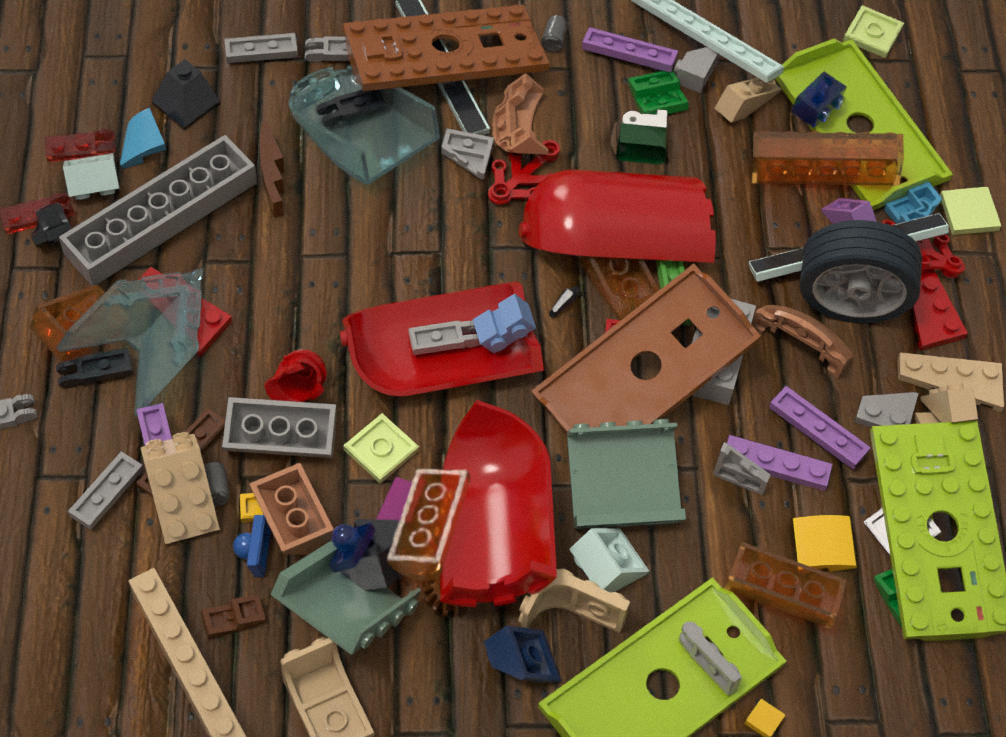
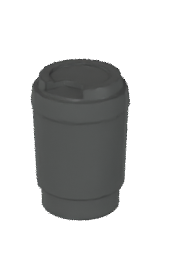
M553 15L546 24L541 42L547 51L556 52L563 47L567 22L562 16Z
M208 463L204 465L213 504L214 507L222 506L230 498L226 471L221 463Z

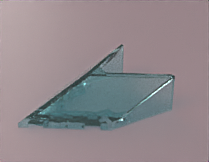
M196 269L193 272L183 274L175 272L147 276L134 281H127V279L117 281L67 331L56 349L61 352L123 341L131 345L139 352L134 415L138 418L136 409L148 407L198 351L199 342L197 341V335L200 327L202 295L200 285L203 269Z

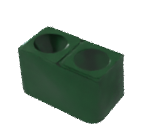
M621 123L616 150V158L618 160L657 165L664 163L667 152V131L665 127Z

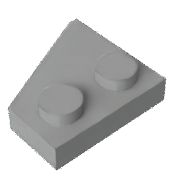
M447 129L441 153L484 180L494 144V137Z
M919 393L863 396L854 422L870 428L872 426L910 424Z
M725 442L720 450L713 473L716 477L760 495H763L771 475Z

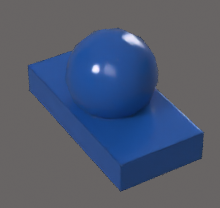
M254 515L252 533H242L233 542L235 555L247 560V567L254 577H264L266 573L272 531L264 515Z

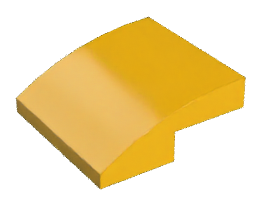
M819 515L793 518L800 572L828 568L829 572L857 568L850 516Z

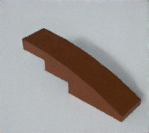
M265 121L261 123L259 142L261 171L266 197L272 214L276 218L284 215L282 199L280 197L281 194H284L283 178L281 176V173L285 172L284 160Z

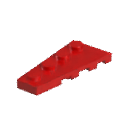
M151 266L134 283L137 292L155 310L160 312L164 320L179 332L180 337L194 348L195 353L199 357L204 354L232 322L231 315Z
M921 270L919 299L911 308L915 319V332L918 333L919 350L922 351L965 339L968 332L935 270Z

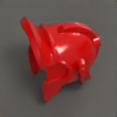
M303 349L296 350L288 355H284L275 376L268 379L264 384L265 391L271 400L304 402L310 399L312 401L324 391L322 385L327 376L326 365L315 352Z

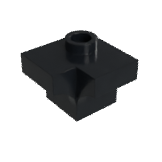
M58 201L34 210L37 218V227L30 233V237L35 245L46 241H53L54 243L60 241L59 236L72 229Z

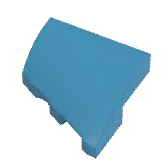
M150 108L139 112L128 122L120 160L122 169L143 163L142 157L166 150L165 143Z
M926 182L908 189L906 196L886 203L884 210L896 224L930 216L941 203L942 198L933 186Z

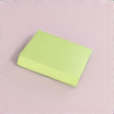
M862 5L846 32L843 41L852 39L857 47L886 58L904 23Z
M988 187L941 191V202L952 235L1000 230L1001 223Z
M381 413L344 444L343 450L381 484L419 451V446Z

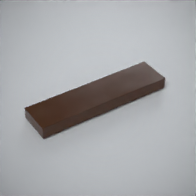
M209 408L185 431L195 435L201 455L216 441L225 429L226 420ZM146 472L136 484L139 489L153 498Z

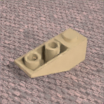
M758 77L727 85L715 109L731 123L745 119L776 96L782 89L776 85L774 79L766 83Z
M963 383L947 385L946 387L929 390V395L921 396V401L941 423L978 419L973 387L964 388Z

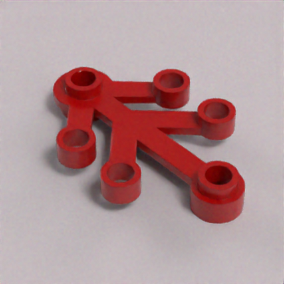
M552 140L544 141L542 144L548 148V154H539L522 170L521 160L523 153L513 155L511 152H508V159L511 161L512 178L506 183L504 181L506 163L500 159L493 161L492 173L495 175V183L488 190L489 200L496 205H505L511 199L528 200L536 187H532L529 190L515 188L519 185H538L545 178L553 174L532 175L546 162H553L559 157L560 147L558 143Z
M884 220L883 222H881L888 225L896 224L891 220ZM946 234L935 236L933 240L934 246L939 249L940 253L934 250L929 238L919 240V242L916 241L922 254L921 270L940 269L945 276L956 278L964 272L965 265L959 257L952 255L948 247L950 238Z

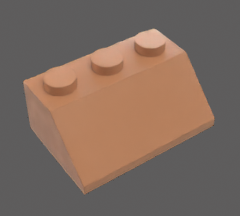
M301 463L249 484L282 554L309 555L335 539L334 529Z

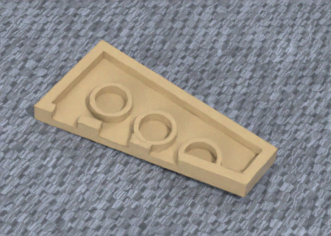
M899 353L898 380L929 390L963 383L964 388H974L976 405L980 406L981 403L993 407L992 410L1002 412L1004 409L1002 363Z

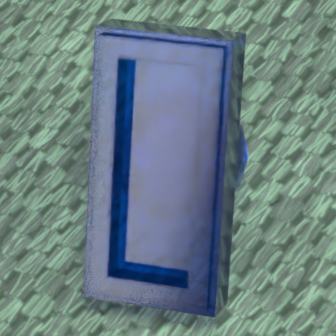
M371 523L353 527L350 524H341L333 530L331 541L338 550L329 567L334 573L357 566L376 530Z

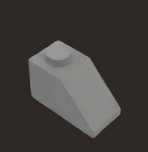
M708 47L687 52L683 60H678L674 69V73L677 74V78L680 80V85L701 93L718 63L720 54Z

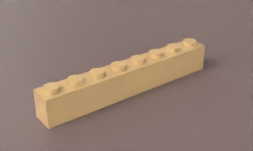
M155 568L128 580L139 608L208 737H246Z

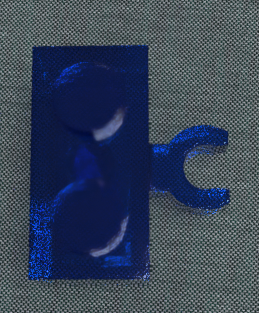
M824 71L797 96L791 112L814 128L821 121L824 123L834 108L839 109L845 101L843 95L847 86Z

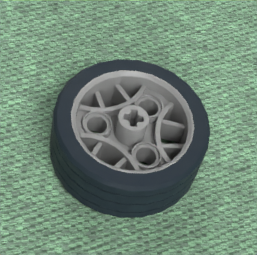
M851 220L828 225L816 231L808 238L804 245L800 278L801 294L812 308L833 319L852 323H877L891 320L906 313L919 299L922 269L920 247L912 237L902 230L876 221Z

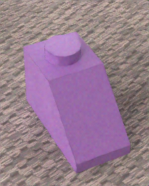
M839 198L821 209L822 213L832 224L851 220L876 221L870 201Z

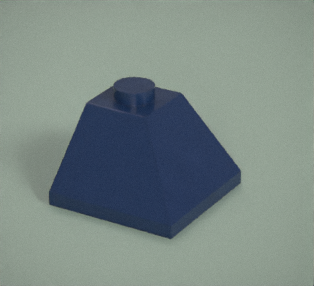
M507 625L483 641L487 650L488 660L493 668L520 680L554 684L561 682L543 630Z

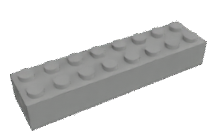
M224 135L59 236L63 254L91 286L94 287L257 184L255 165Z

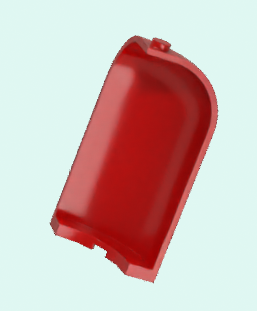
M563 170L548 176L536 186L526 203L523 223L521 222L519 225L521 241L531 247L555 253L714 263L716 233L715 230H711L710 217L714 216L711 199H706L705 197L706 186L697 177Z
M518 281L366 308L346 316L342 320L344 330L339 331L342 347L347 346L352 364L361 379L373 389L392 396H409L544 371L541 345L536 339L534 331L529 332L525 337L519 338L506 346L505 349L496 353L491 352L482 345L471 348L464 346V348L413 355L408 329L453 321H472L489 309L495 311L499 308L498 304L513 294H516L525 301L523 285Z
M476 400L464 416L452 438L441 477L440 602L465 607H476L477 602H494L495 606L516 602V597L528 592L534 595L546 588L557 578L551 463L546 446L534 429L520 417L505 409Z

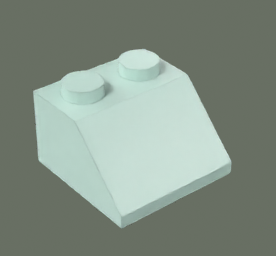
M113 153L64 161L63 170L69 197L75 196V199H85L90 197V193L100 192V195H109L115 193V189L119 188Z
M591 528L569 549L574 556L575 563L583 569L589 580L610 593L625 587L650 572L620 528Z

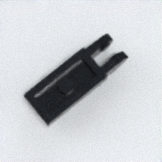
M359 90L334 97L333 100L324 103L322 102L316 107V112L321 116L326 114L321 121L325 127L337 125L340 121L343 122L385 110L386 102L379 90Z
M128 348L75 357L76 359L62 361L56 365V372L62 375L65 374L58 379V386L64 389L76 387L79 384L83 385L133 375Z

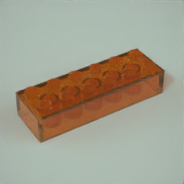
M794 131L754 132L752 183L897 186L900 184L904 161L903 134L892 132L885 134L869 132L820 133L817 131L810 133H797Z

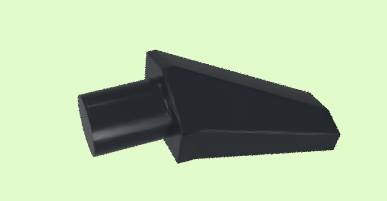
M574 286L571 289L563 290L551 308L549 316L553 319L572 304L576 297L581 294V289L578 286Z

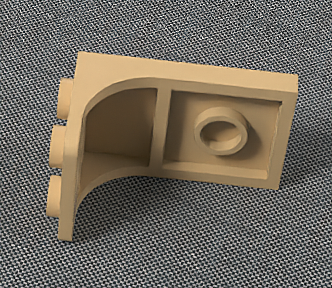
M188 432L175 434L172 436L173 439L165 441L154 439L146 442V446L141 447L165 544L220 530L200 448L195 435Z
M556 569L557 578L538 593L530 596L526 595L520 607L521 614L518 622L521 623L523 628H529L534 618L542 611L550 608H563L620 633L625 623L630 601L626 600L620 593H610L601 589L593 581H583L574 577L568 570Z
M322 637L315 640L311 646L302 650H292L280 661L283 681L309 737H374V731L348 680L338 654L337 644L334 641Z

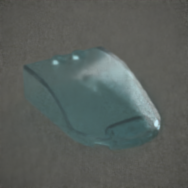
M347 66V70H334V67H329L307 75L290 92L291 97L288 104L292 117L327 157L342 170L365 185H369L440 139L435 106L401 87L379 90L386 102L385 110L343 122L340 121L337 125L325 127L321 120L326 114L322 116L317 114L316 107L322 102L333 100L334 97L362 90V87L357 85L351 66Z

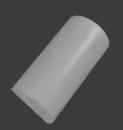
M228 397L222 449L223 451L332 458L336 434V405Z

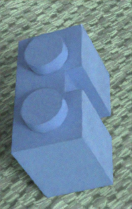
M516 294L498 304L499 308L495 311L489 309L473 319L480 344L493 353L505 349L509 344L525 337L529 332L536 329L529 304Z

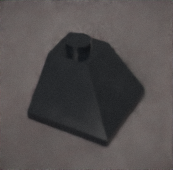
M184 59L166 73L152 99V104L183 130H186L220 104V100L202 72Z

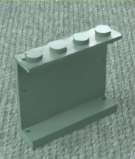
M669 419L654 420L653 424H643V421L639 420L626 422V426H616L615 422L601 423L600 427L589 428V424H575L573 429L568 430L567 445L574 530L682 523L686 520L685 509H681L674 438V430L677 428V423H669Z
M341 534L282 571L277 578L271 596L352 655L361 648L366 649L375 637L381 638L390 626H397L405 615H412L419 605L417 599L421 589L411 590L403 599L387 587L363 590L334 568L333 562L343 557L342 552L348 549L351 542L349 537Z

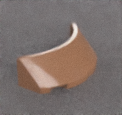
M525 73L508 85L503 92L505 98L496 107L494 112L492 135L498 146L507 152L548 154V148L536 139V134L532 131L534 112L544 93V89Z
M765 305L754 314L751 325L757 332L762 333L767 327H771L770 331L773 333L778 328L782 329L821 352L819 359L822 362L825 359L828 360L830 364L828 373L836 378L841 376L854 357L849 348L834 332L805 313L784 306Z

